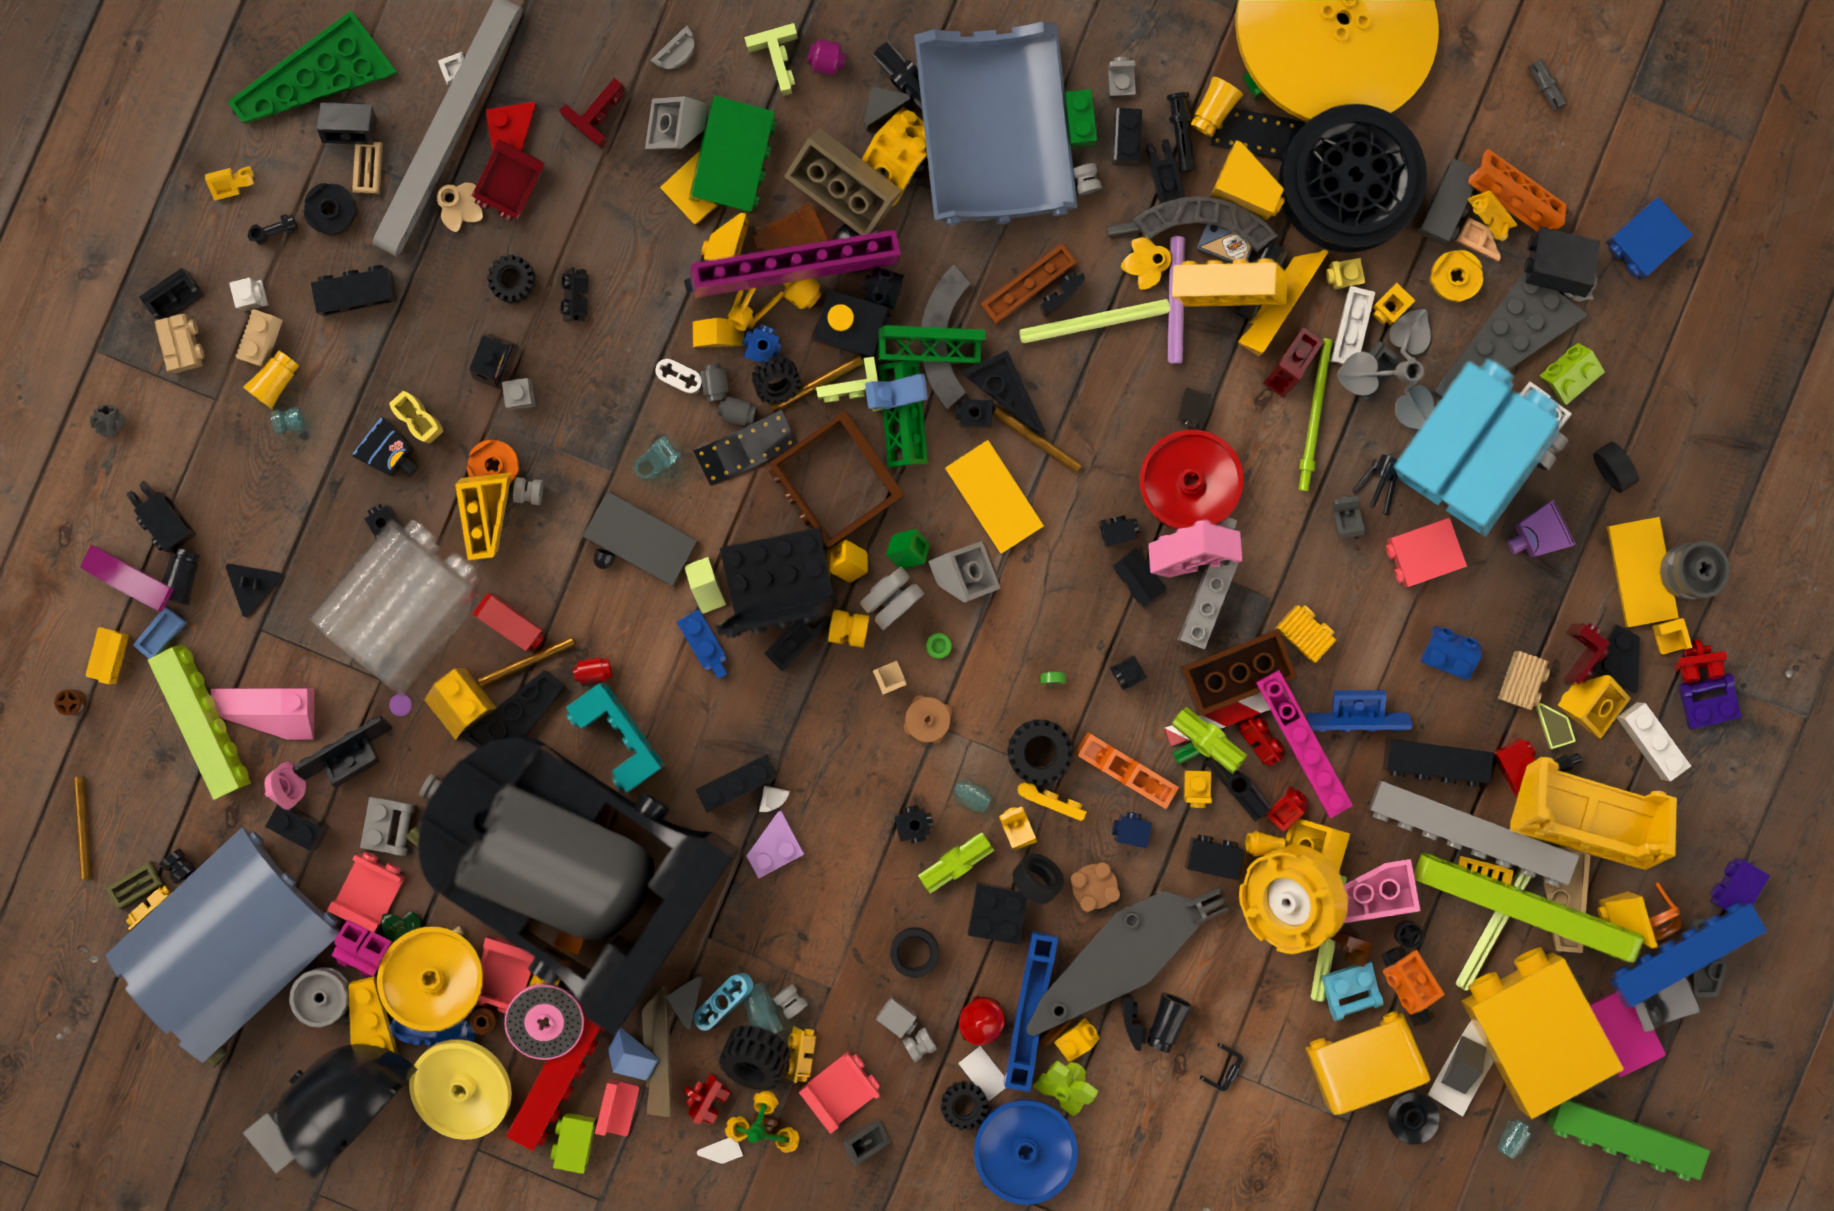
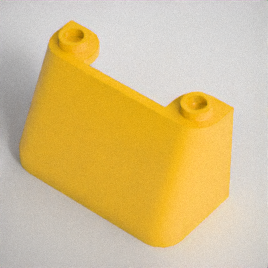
M1397 1011L1390 1012L1383 1016L1384 1020L1380 1022V1026L1334 1043L1325 1041V1038H1319L1310 1042L1311 1046L1305 1048L1325 1105L1332 1114L1338 1115L1423 1085L1430 1080L1428 1070L1404 1014H1398Z

